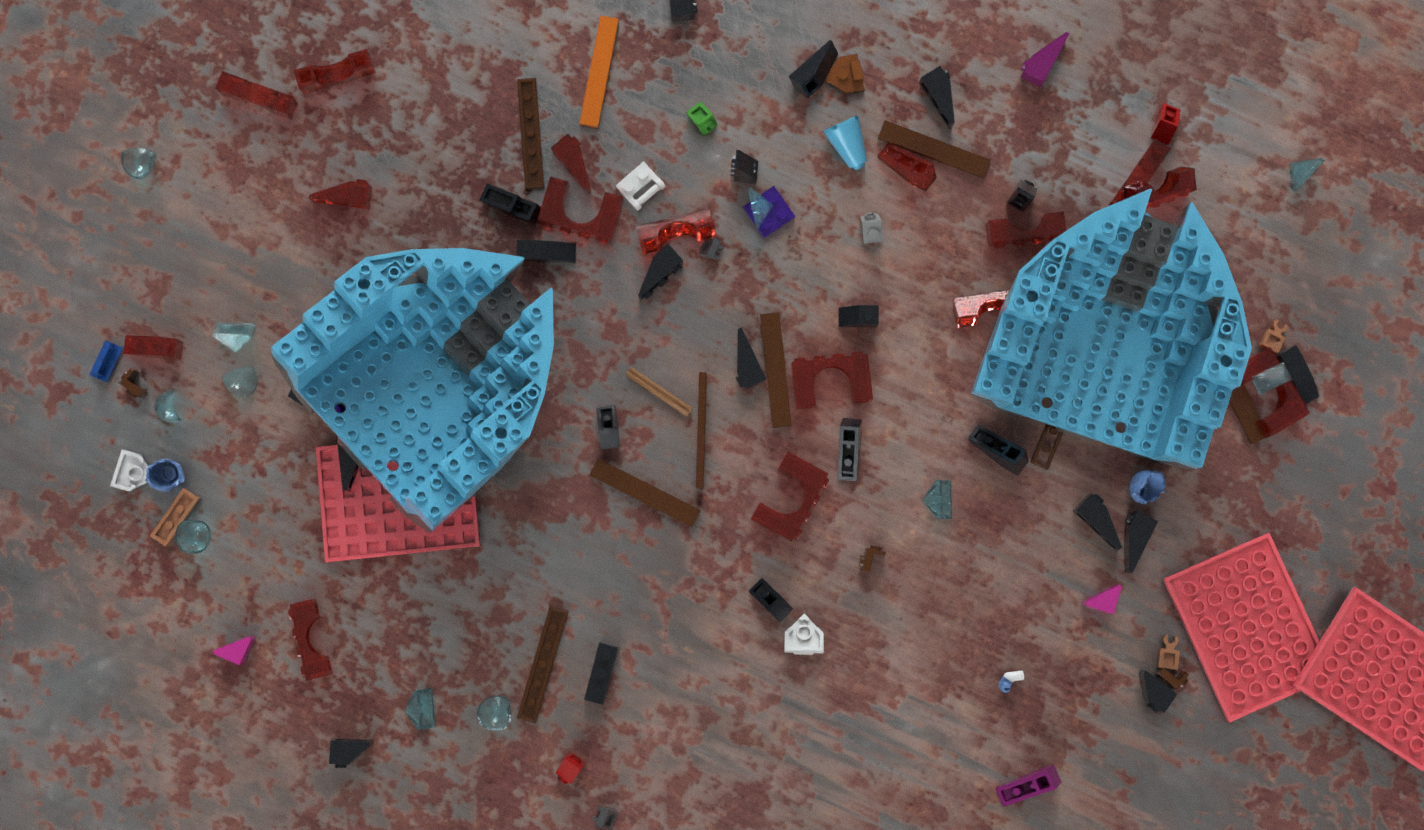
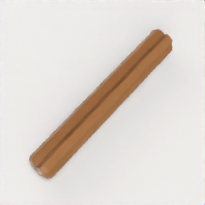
M629 368L626 373L628 378L683 415L689 416L692 411L691 406L634 368Z

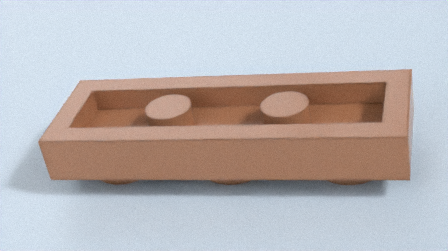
M182 488L150 537L168 547L201 498L186 488Z

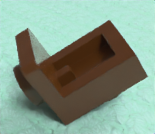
M130 368L123 373L119 384L128 389L126 393L135 399L137 396L145 398L148 392L133 382L139 372Z
M871 545L870 549H865L864 556L861 555L859 560V567H862V572L870 573L874 554L885 556L886 552L881 551L882 547Z
M1158 668L1154 673L1159 677V681L1166 686L1169 685L1172 689L1184 687L1189 676L1187 672L1181 671L1175 678L1164 668Z

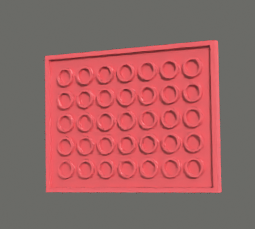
M1265 533L1163 578L1227 722H1232L1300 692L1293 684L1320 641L1270 533Z
M1353 587L1293 686L1424 772V632L1357 587Z

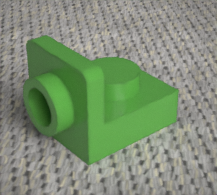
M701 101L686 112L703 136L711 132L718 125L713 114Z

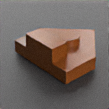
M858 54L839 57L825 79L827 83L832 84L845 95L865 91Z

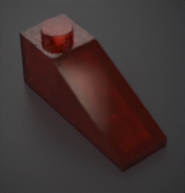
M566 134L551 147V151L583 189L590 194L591 188L579 147L581 143L575 136L571 138L569 134Z
M887 143L877 155L879 160L919 189L927 191L937 179L934 164L890 143Z
M356 179V182L349 181L310 194L309 199L314 203L369 210L372 187L368 181Z
M126 335L123 354L181 360L183 341L176 338Z

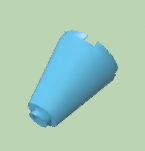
M858 115L823 130L824 135L849 168L857 170L865 166L864 162L867 161Z

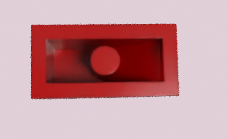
M1163 103L1152 128L1151 139L1159 144L1169 145L1178 128L1181 109Z
M569 752L555 772L558 775L557 779L564 784L568 782L572 784L586 762Z

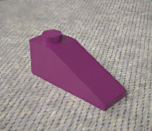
M1065 32L1032 55L1029 61L1025 60L1020 69L1023 71L1021 78L1041 87L1070 33Z
M1053 764L997 787L996 791L1004 807L1055 790L1062 782Z

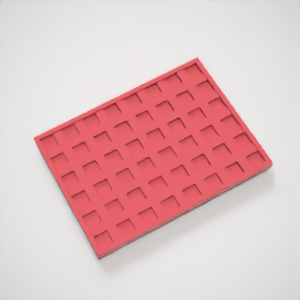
M338 445L316 447L325 562L480 546L476 494L432 532H426L425 529L413 523L390 501L391 494L368 469L363 471L359 467L351 491L343 490ZM389 462L387 468L395 471L398 469V464L396 462Z

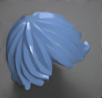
M171 459L156 460L154 464L146 468L145 481H148L151 488L158 491L168 492L174 489L175 486H178L179 483L185 481L180 464Z
M1140 471L1129 482L1130 495L1134 501L1140 504L1156 501L1157 498H1160V493H1165L1166 480L1161 471Z

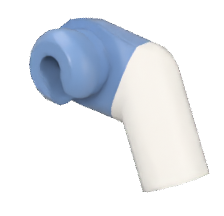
M1023 670L1006 672L999 681V689L1004 693L1009 692L1014 681L1024 680Z

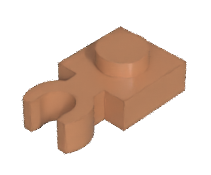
M1278 319L1271 323V329L1265 331L1259 347L1273 355L1279 353L1285 337L1281 334L1288 327L1285 324L1281 329L1278 328Z
M1163 635L1162 642L1165 646L1158 649L1157 667L1178 670L1180 650H1174L1179 641L1178 636H1173L1172 643H1169L1167 640L1168 635Z

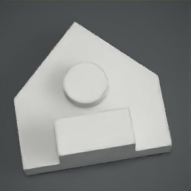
M122 449L110 486L130 492L147 483L145 479L148 465L143 456Z
M803 614L785 631L784 652L800 655L823 653L824 633Z

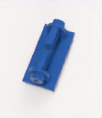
M105 340L89 375L108 382L123 347Z

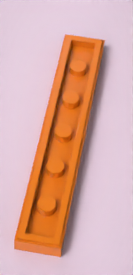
M600 15L579 123L580 126L597 129L599 127L619 19Z

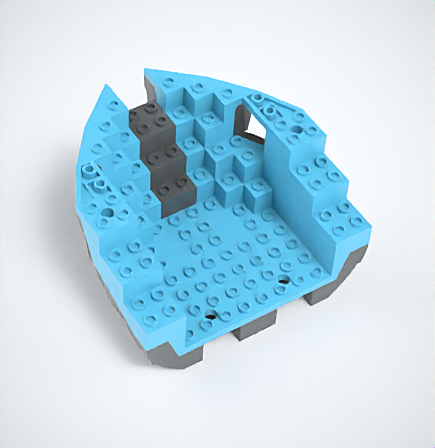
M1148 189L1089 215L1053 239L1017 272L988 339L971 396L999 412L1017 418L1022 415L1055 426V430L1089 442L1096 440L1126 450L1127 455L1142 460L1184 469H1197L1203 467L1214 429L1221 428L1233 389L1241 385L1252 346L1243 303L1225 255L1196 207L1190 202L1184 208L1175 224L1144 215L1152 189ZM1043 398L1051 400L1050 408L1042 406ZM1118 422L1123 423L1125 426L1123 433L1116 431L1115 426Z
M466 248L410 249L365 257L335 281L334 290L303 314V323L271 346L274 363L298 400L311 414L316 412L338 436V444L363 471L368 469L391 494L390 501L413 523L425 529L426 532H432L478 493L511 460L515 452L530 437L543 401L554 347L553 289L551 287L530 304L511 282L521 268L524 257ZM342 404L346 407V410L343 413H338L334 409L335 406ZM389 462H396L398 469L391 471L387 468V464Z

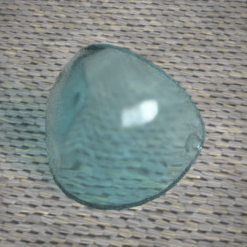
M126 149L121 155L122 166L129 176L135 179H143L154 169L157 155L149 149Z
M252 366L232 370L221 377L226 389L237 397H246L252 394L258 384V377Z
M175 389L164 391L155 400V413L165 423L171 424L182 421L177 415L173 404V392H176Z
M201 520L182 521L176 529V543L184 553L197 554L203 552L208 547L211 538L209 526Z
M490 697L484 700L477 709V719L486 729L493 731L503 730L511 721V704L506 697Z

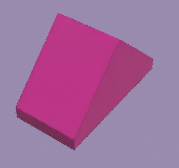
M1114 585L1082 601V604L1108 614H1114L1122 587L1121 585Z
M248 636L216 649L213 653L237 665H244L256 638L255 636Z

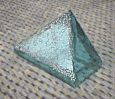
M1317 158L1289 163L1291 189L1295 191L1300 188L1325 160Z
M748 188L747 194L755 227L758 229L774 205L753 188Z
M217 322L213 336L231 350L237 352L252 338L256 324Z
M1282 362L1251 377L1260 395L1290 381L1292 377L1286 365Z
M936 480L922 499L923 503L937 519H952L951 481Z
M432 688L414 690L404 710L417 730L436 727Z

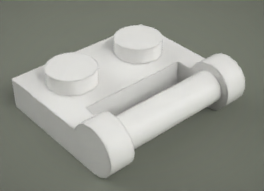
M644 161L616 185L618 191L637 211L655 193L666 187L664 182L658 178ZM651 181L655 183L637 200L634 199V196Z

